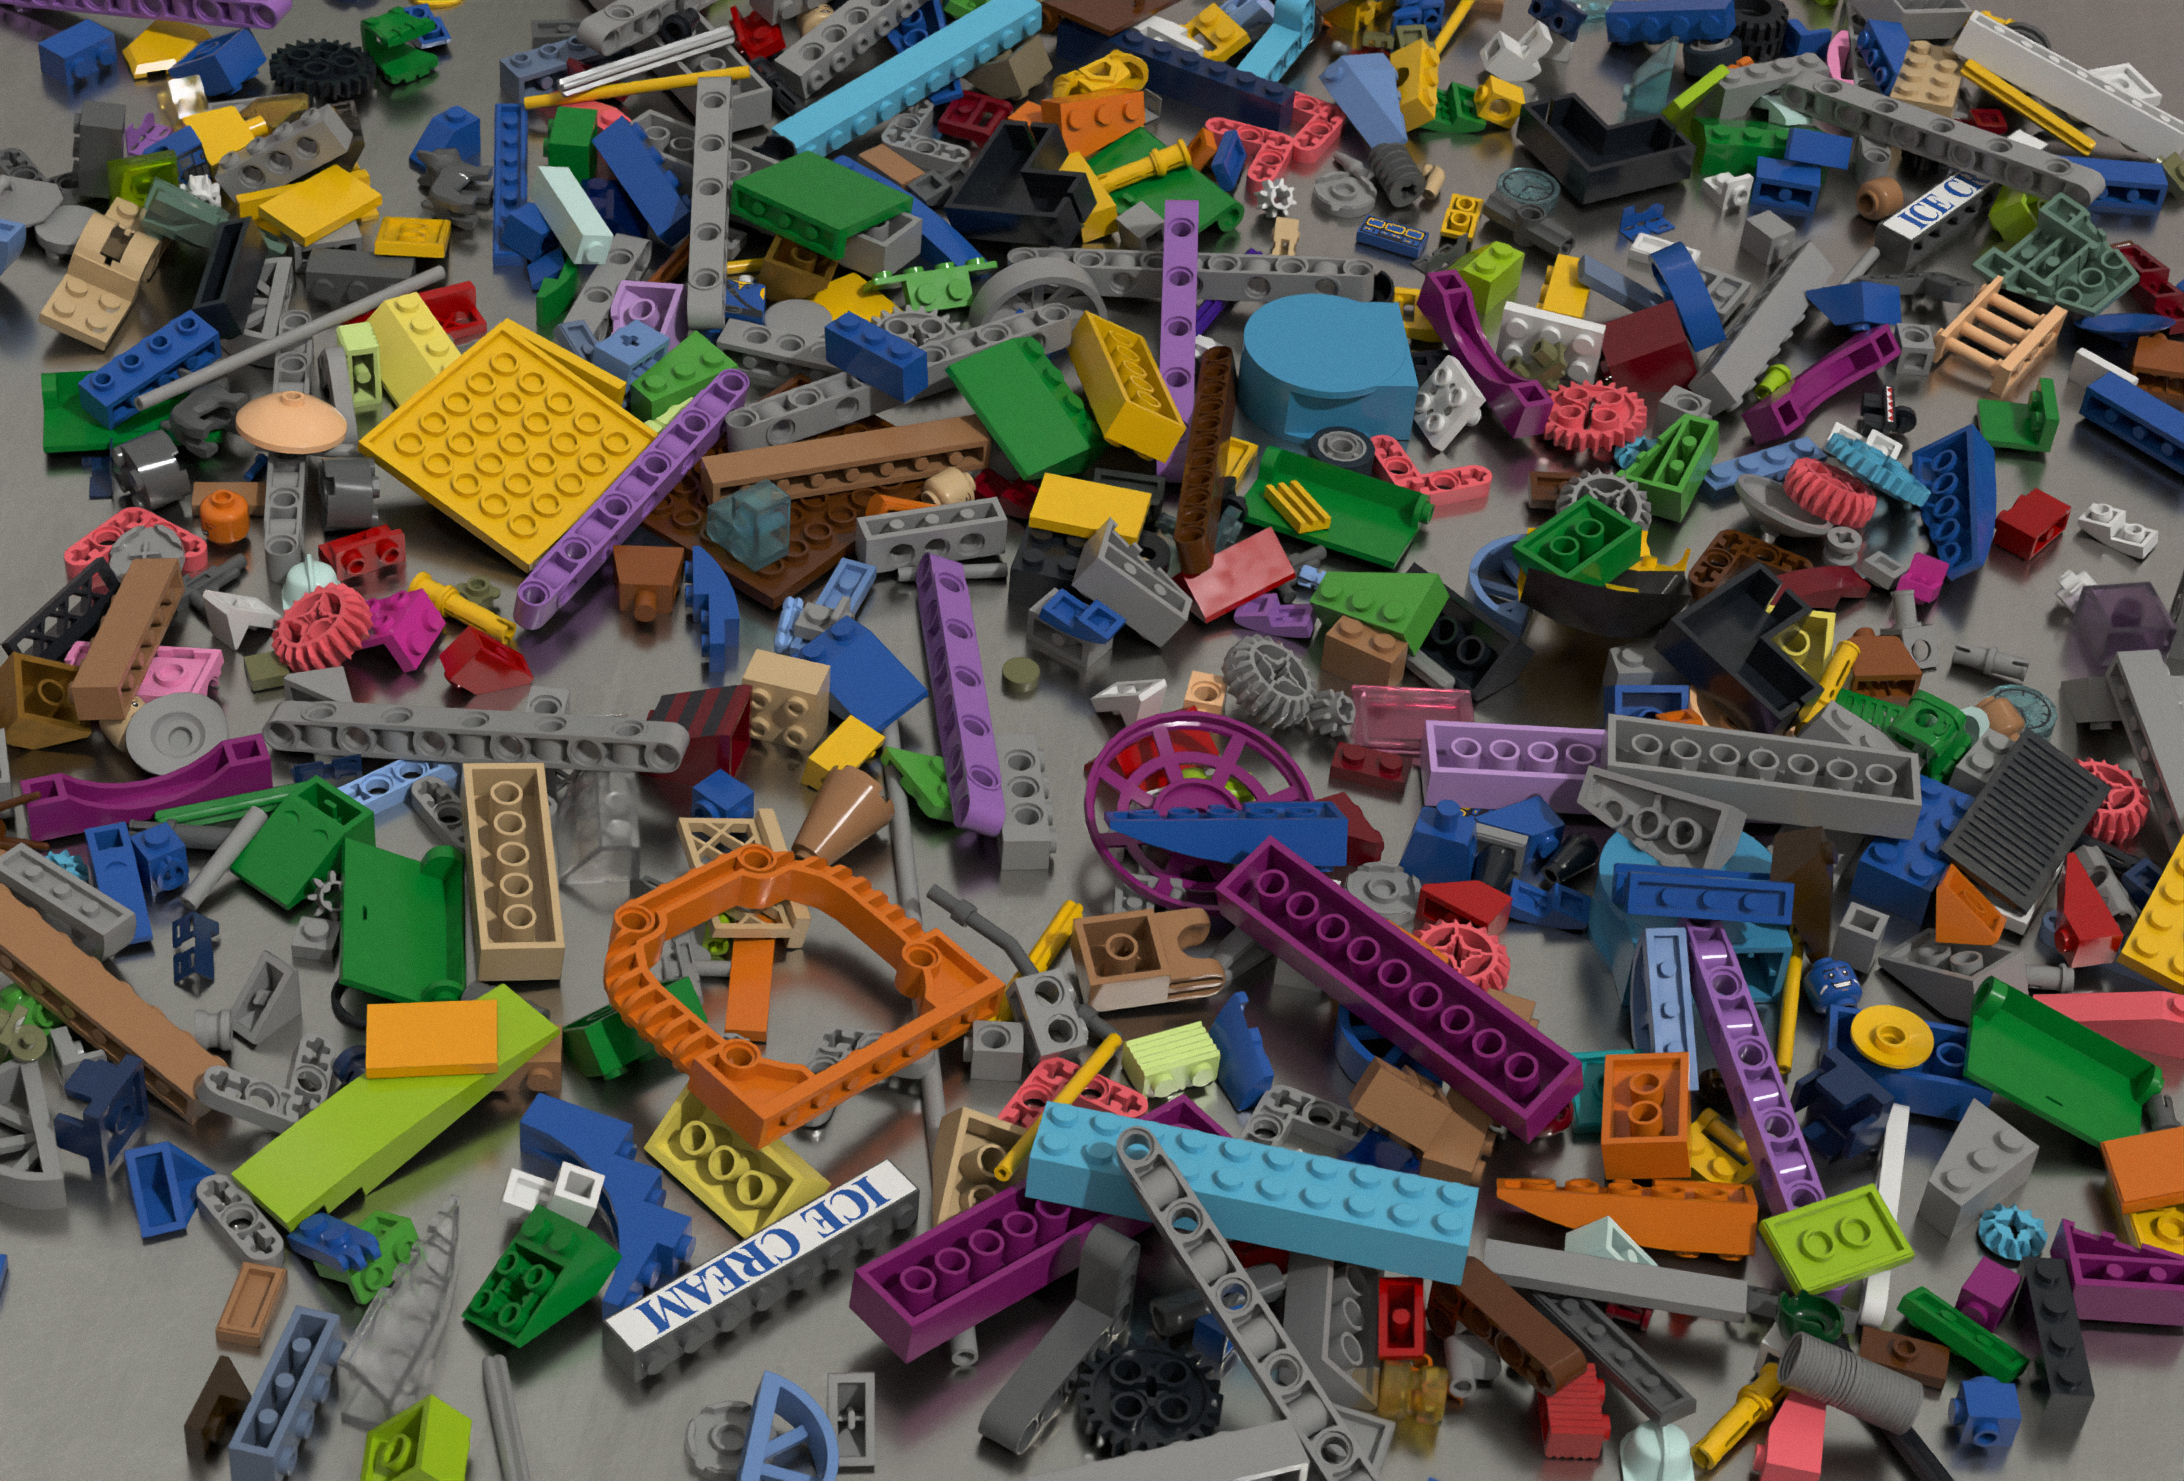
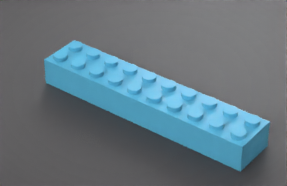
M1047 1101L1029 1156L1025 1197L1153 1223L1137 1199L1131 1184L1117 1162V1140L1120 1134L1132 1126H1141L1148 1129L1155 1136L1168 1158L1178 1167L1224 1238L1461 1286L1479 1191L1477 1187L1289 1150L1283 1147L1249 1142L1238 1138L1205 1133L1199 1130L1160 1124L1154 1121L1116 1115L1110 1112L1076 1107L1070 1104ZM1142 1144L1130 1145L1125 1150V1154L1134 1160L1142 1159L1149 1153V1150ZM1182 1217L1174 1222L1173 1227L1194 1231L1197 1228V1223L1191 1218Z

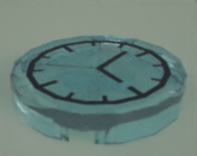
M1514 168L1503 172L1497 179L1495 191L1503 193L1520 204H1536L1541 206L1546 212L1556 206L1560 196L1559 183L1549 174L1533 168Z
M2008 684L1997 686L1988 692L1986 698L1989 696H1994L1996 699L2002 697L2007 698L2025 721L2023 731L2028 727L2040 737L2045 736V739L2052 734L2058 718L2057 710L2052 701L2038 690L2023 685Z

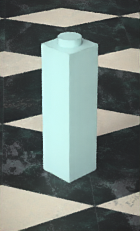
M538 166L529 195L574 264L605 265L614 235L568 167Z

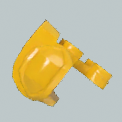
M1114 49L1110 54L1080 68L1078 71L1074 70L1057 76L1052 86V98L1123 87L1140 90L1148 81V66L1139 57Z

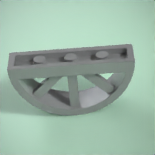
M292 257L265 259L255 295L259 294L263 298H254L251 309L258 311L248 316L243 335L231 340H220L221 346L229 354L234 355L278 336L279 319L283 313L289 311L294 287ZM264 322L262 333L249 330V328ZM275 353L250 364L274 368Z
M1036 257L1014 263L991 277L974 298L968 320L971 327L975 328L1014 315L1019 308L1026 312L1051 303H1061L1070 308L1071 329L1075 328L1085 310L1108 320L1104 302L1093 279L1083 268L1061 258ZM1045 284H1063L1053 295L1043 301ZM1032 287L1031 302H1025L1016 295ZM1077 289L1088 295L1068 298Z
M22 842L0 856V883L4 884L11 891L12 895L26 907H32L38 911L43 920L56 931L67 934L73 944L86 955L97 958L102 964L133 940L136 932V914Z
M15 1058L0 1065V1122L26 1134L1 1138L0 1154L29 1150L12 1168L0 1164V1202L32 1210L67 1208L64 1180L38 1060L24 1063ZM25 1094L29 1117L3 1105ZM39 1163L41 1172H31Z

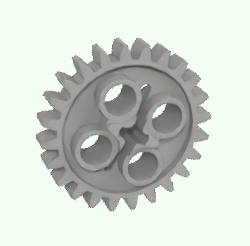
M906 305L905 311H901L898 307L893 306L892 314L881 310L880 318L876 316L871 317V323L916 347L966 331L960 330V322L949 323V314L940 318L937 316L938 309L926 313L922 305L918 311H913L910 305ZM914 331L916 335V340L913 339Z

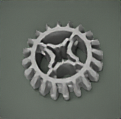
M1597 467L1592 475L1584 470L1579 477L1572 476L1568 484L1562 487L1559 494L1560 498L1557 499L1555 505L1557 515L1588 494L1623 516L1626 514L1629 520L1641 526L1644 531H1648L1647 528L1650 527L1652 515L1650 514L1651 503L1646 501V491H1637L1638 481L1628 483L1626 481V473L1621 477L1614 476L1612 469L1607 474H1602Z
M1256 633L1252 637L1246 636L1244 639L1239 640L1227 652V656L1223 659L1224 664L1221 667L1224 674L1222 680L1229 686L1227 692L1237 699L1236 705H1241L1246 710V715L1252 714L1258 723L1265 721L1269 728L1272 729L1277 726L1281 730L1287 727L1293 728L1308 715L1312 708L1310 702L1315 701L1317 697V692L1314 689L1316 682L1309 677L1311 671L1302 665L1303 659H1298L1293 654V649H1286L1281 641L1275 643L1268 635L1263 638Z

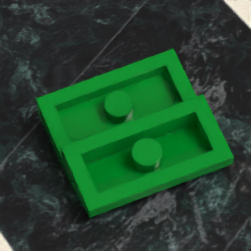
M1452 81L1447 91L1437 88L1438 103L1436 104L1435 119L1419 127L1438 132L1452 133L1484 130L1486 126L1485 119L1477 116L1474 102V94L1477 89Z

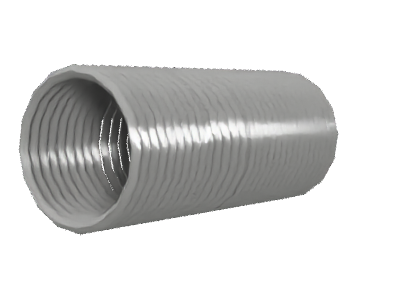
M1802 1331L1794 1334L1788 1341L1777 1368V1380L1780 1385L1826 1403L1828 1406L1835 1407L1899 1436L1906 1433L1912 1427L1923 1402L1924 1389L1921 1382Z

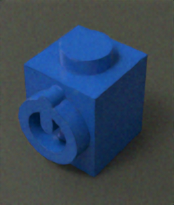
M719 769L692 787L691 816L692 818L753 819L754 791L745 783L739 782L722 769Z
M167 822L130 836L140 881L152 896L165 890H173L189 881L186 845Z
M1979 1376L1969 1381L1961 1382L1956 1398H1951L1948 1406L1949 1423L1956 1426L1959 1444H1971L1982 1447H2012L2022 1420L2015 1384L2000 1383L1999 1380L1989 1376Z

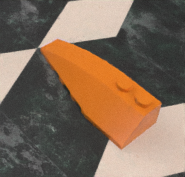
M1496 1178L1497 1198L1538 1217L1574 1230L1609 1216L1639 1246L1674 1251L1675 1255L1685 1258L1700 1257L1701 1252L1718 1253L1719 1258L1730 1261L1743 1260L1744 1255L1755 1256L1758 1204L1752 1184L1652 1179V1187H1642L1632 1183L1631 1179H1613V1183L1608 1184V1187H1599L1598 1183L1590 1179H1572L1565 1182V1187H1556V1181L1549 1178Z

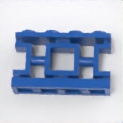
M1615 863L1611 901L1615 904H1625L1624 912L1627 914L1791 925L1795 884L1792 882L1770 881V873Z

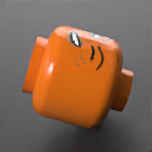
M222 489L209 494L202 500L199 509L202 533L208 540L220 546H231L238 543L249 533V506L243 496L236 492Z

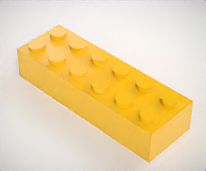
M1085 310L1072 331L1071 343L1066 348L1083 386V391L1090 402V407L1096 416V421L1101 428L1103 438L1115 447L1121 448L1124 445L1133 449L1139 457L1147 461L1156 459L1166 463L1187 428L1144 337Z

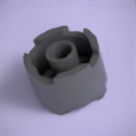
M162 429L150 431L110 449L114 462L120 468V471L115 473L117 483L123 493L130 491L135 507H141L153 512L191 494V484L187 470L185 469L180 472L178 462L174 454L179 452L170 437Z
M374 457L322 458V462L319 464L318 494H321L323 509H327V511H320L323 531L368 530L378 527V510L373 508V498L380 497L379 476H375Z

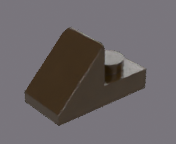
M220 1355L184 1424L186 1450L189 1456L205 1459L213 1442L219 1443L222 1439L226 1425L238 1427L252 1398L229 1357Z

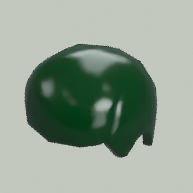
M1801 1289L1793 1298H1788V1293L1783 1290L1777 1301L1775 1321L1781 1336L1787 1342L1799 1331L1831 1344L1837 1342L1842 1335L1845 1318L1839 1305L1824 1296L1811 1295L1806 1289Z

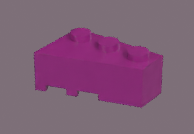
M2061 1219L2050 1249L2051 1258L2066 1260L2078 1319L2184 1326L2183 1255L2142 1243L2141 1248L2114 1241L2115 1234L2102 1230L2101 1235L2098 1236L2074 1228L2075 1222Z

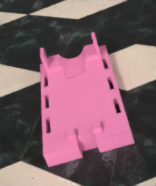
M76 641L69 650L64 662L79 666L81 659H85L88 653L90 642ZM159 646L137 696L142 698L146 704L161 696L180 692L198 693L207 696L208 686L219 685L218 678L224 663L222 650Z

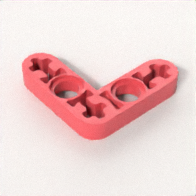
M1295 91L1291 121L1305 126L1293 138L1292 159L1303 164L1316 162L1344 132L1347 115L1340 106Z
M1215 117L1206 121L1205 129L1213 132L1217 147H1219L1225 131L1235 129L1246 154L1255 157L1248 169L1246 189L1250 193L1254 194V192L1264 189L1262 181L1270 179L1274 182L1275 179L1282 177L1292 159L1294 140L1291 136L1226 118Z
M1376 435L1370 438L1375 447L1372 468L1380 480L1430 495V503L1434 504L1435 507L1479 499L1489 494L1492 473L1483 466L1468 465L1420 474L1395 438L1388 435ZM1396 470L1401 471L1405 474H1395L1390 471ZM1436 486H1446L1451 489L1445 490L1440 489Z
M128 507L119 511L65 551V571L70 578H75L93 560L103 557L109 565L112 545H100V543L105 541L116 542L122 534L141 525H144L145 528L155 527L153 524L164 525L176 533L185 549L186 560L182 568L183 571H198L207 565V544L202 538L144 508Z
M1054 1057L1039 1062L997 1118L1015 1125L1019 1124L1020 1119L1022 1127L1029 1129L1044 1111L1047 1101H1053L1081 1066L1061 1057ZM1097 1074L1084 1090L1094 1089L1099 1091L1102 1096L1097 1099H1089L1080 1094L1072 1103V1106L1110 1112L1136 1119L1148 1112V1101L1144 1095L1100 1074ZM1028 1099H1038L1044 1102L1045 1106L1033 1109L1026 1106L1024 1102Z

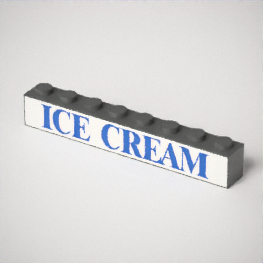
M2020 129L2006 137L2046 152L2050 148V144ZM1962 170L1954 171L1939 184H1934L1929 191L1921 196H1917L1913 202L1904 208H1899L1887 220H1882L1874 232V237H1876L1874 247L1879 249L1880 255L1905 268L1991 208L2003 185Z
M888 1158L884 1159L602 1320V1349L634 1384L648 1375L659 1373L667 1364L686 1353L695 1352L703 1343L722 1332L731 1331L741 1321L756 1312L767 1310L775 1301L792 1291L803 1289L811 1280L828 1270L839 1268L847 1259L864 1249L873 1248L881 1239L898 1229L902 1230L909 1227L918 1218L920 1189Z

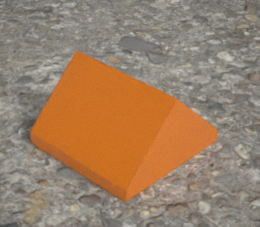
M1951 863L1945 868L1936 888L1935 942L1993 946L1999 941L2007 919Z

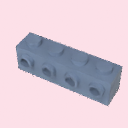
M576 35L553 44L542 45L533 50L518 52L512 56L499 59L500 87L517 104H524V97L558 91L557 81L568 76L566 62L569 57L595 68L631 56V46L605 56L578 42Z
M295 1306L228 1446L231 1481H282L284 1475L290 1476L297 1461V1447L301 1438L307 1439L314 1423V1410L318 1403L323 1404L326 1401L330 1390L332 1371L334 1367L340 1368L345 1359L347 1342L342 1341L340 1315L303 1306Z

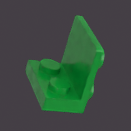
M2039 377L2036 391H2030L2028 404L1978 399L1976 406L1980 433L1992 447L2050 453L2060 421L2053 379Z

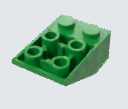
M315 775L283 799L230 866V872L286 910H289L303 900L306 895L315 891L317 887L313 885L312 878L325 882L327 881L328 871H335L336 875L341 873L342 842L345 837L376 847L374 812Z
M537 1204L480 1289L473 1296L461 1317L520 1348L597 1295L622 1258V1255L592 1230Z

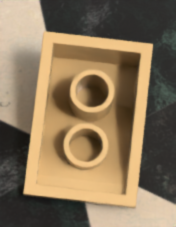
M964 1106L941 1117L933 1153L932 1229L1027 1178L1029 1156L1007 1181L998 1180L994 1174V1169L1028 1129Z

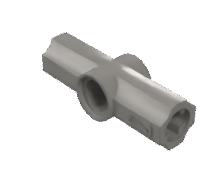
M2082 845L2073 852L2077 855L2124 937L2132 931L2136 920L2139 918L2129 901L2128 892L2118 881L2101 849L2097 845L2093 847Z

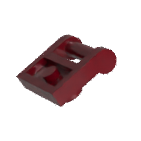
M963 90L964 97L952 100L939 119L938 132L948 134L953 138L974 141L982 149L1000 121L1008 120V117L1013 114V106L1006 100ZM986 112L993 114L985 127L977 126Z

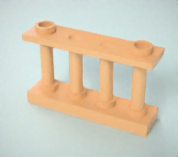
M1998 275L1989 285L1986 283L1982 285L1974 301L1946 329L1940 328L1933 338L1935 353L1932 361L1937 363L1948 351L1968 360L1991 373L1990 376L1994 380L1989 391L2002 397L2058 337L2068 311L2057 305L2047 315L2043 313L2040 316L1998 294L2004 279ZM1994 306L2034 327V329L2028 328L2024 330L1993 314L1988 309ZM1980 321L2020 343L2019 345L2015 343L2010 345L1973 325ZM1965 336L2005 357V360L1999 359L1997 361L1964 344L1959 339Z

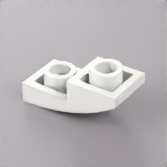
M2093 503L2078 519V526L2089 535L2119 552L2136 558L2144 559L2158 543L2157 530L2145 528L2140 524L2126 523V511L2112 508L2108 504Z

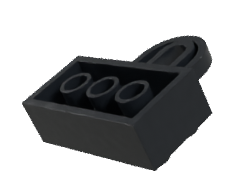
M1027 525L1010 568L1008 602L1032 607L1053 588L1058 590L1062 588L1080 601L1085 602L1086 597L1081 595L1072 586V581L1084 544L1089 539L1032 528ZM1142 529L1138 545L1143 551L1139 555L1150 559L1146 562L1154 571L1160 567L1167 574L1171 557L1168 544L1157 534Z

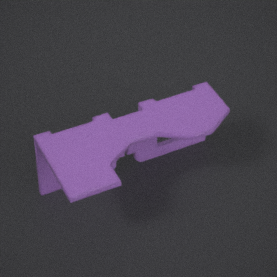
M147 112L138 129H134L133 123L125 129L127 153L143 157L142 152L145 148L169 136L174 128L156 124L154 113ZM151 127H154L150 133H146ZM164 130L167 131L163 136H160ZM141 136L145 137L143 141L139 140ZM135 144H139L134 150H131Z

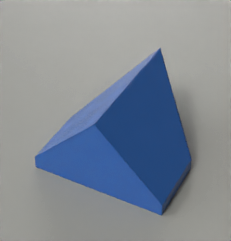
M169 1141L124 1150L128 1192L141 1238L187 1228L198 1206L197 1185L202 1179L215 1175L216 1172Z

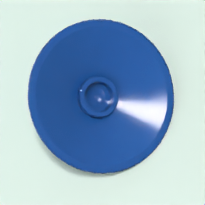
M2140 313L2102 314L2096 318L2084 317L2074 322L2080 329L2121 342V347H2128L2129 342L2138 340L2139 337L2149 336L2170 328L2176 323L2170 317Z

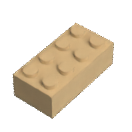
M1923 40L1910 41L1890 98L1953 119L1964 82V76L1960 74V70L1965 62L1957 56V53L1952 51L1954 46H1936Z

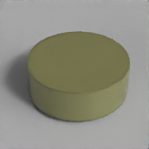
M1011 658L1002 667L1001 680L1004 686L1012 691L1027 692L1033 690L1038 685L1040 669L1037 663L1029 658Z

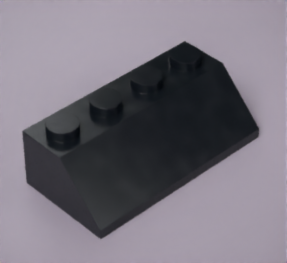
M1414 562L1406 573L1429 572ZM1444 584L1450 597L1422 643L1420 650L1455 678L1454 684L1476 701H1479L1514 682L1536 652Z

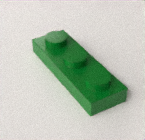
M1920 1286L1904 1295L1896 1309L1908 1318L1912 1326L1921 1331L1929 1332L1941 1340L1944 1346L1950 1347L1951 1353L1967 1358L1980 1367V1371L1984 1376L1994 1377L2001 1383H2009L2021 1376L2031 1361L1924 1286Z

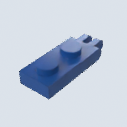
M323 1212L307 1217L300 1223L298 1229L286 1236L294 1252L341 1273H344L349 1268L360 1272L367 1267L365 1259L374 1262L382 1256L379 1243L373 1234Z

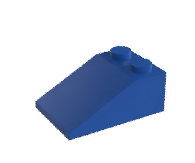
M847 615L790 656L830 665L829 710L843 720L852 715L878 733L929 695L927 689L869 629Z

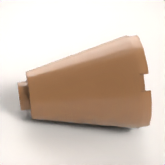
M838 765L833 766L827 773L791 847V851L795 854L794 860L802 861L810 856H818L827 859L828 866H831L889 824L895 814L891 798L887 802L884 801L879 794L883 787L866 772L851 765H846L842 770L838 769Z

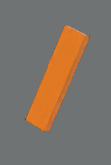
M760 913L757 916L758 919L765 923H777L775 919L765 913ZM734 938L725 1033H736L744 1039L749 1038L750 1041L766 1042L775 938Z

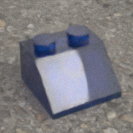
M603 178L582 179V189L614 237L617 233L647 239L648 222L622 185L616 180H605Z

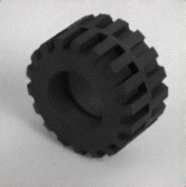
M1734 0L1736 27L1730 35L1737 36L1741 40L1742 57L1747 56L1752 60H1759L1766 53L1773 57L1775 53L1780 51L1789 17V11L1785 8L1786 5L1782 1Z

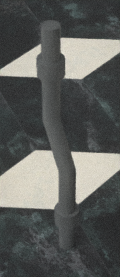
M936 884L931 887L926 896L928 899L951 914L950 919L963 928L971 927L1003 949L1022 977L1040 973L1018 941L977 913V907L965 899L958 900ZM1035 992L1036 994L1044 998L1046 1001L1051 1003V1000L1048 997V995H1046L1043 992ZM1074 1001L1073 1004L1078 1018H1083L1087 1029L1103 1040L1110 1033H1116L1122 1038L1123 1033L1098 1017L1099 1012L1087 1003L1081 1005Z

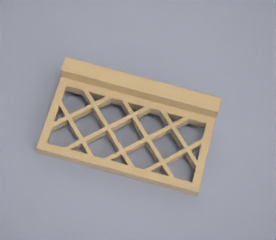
M758 808L755 819L679 817L676 825L690 870L705 865L700 861L704 856L715 860L719 855L724 854L714 848L718 843L725 845L731 850L752 843L765 845L774 852L788 851L774 809ZM691 832H702L711 837V839L705 843L692 835ZM729 833H747L749 840L743 843L729 835ZM783 900L764 909H752L749 913L735 906L725 911V913L738 920V923H721L719 915L707 920V924L712 938H783L786 948H802L812 918L807 905ZM763 912L775 919L777 923H765L758 919L757 916Z

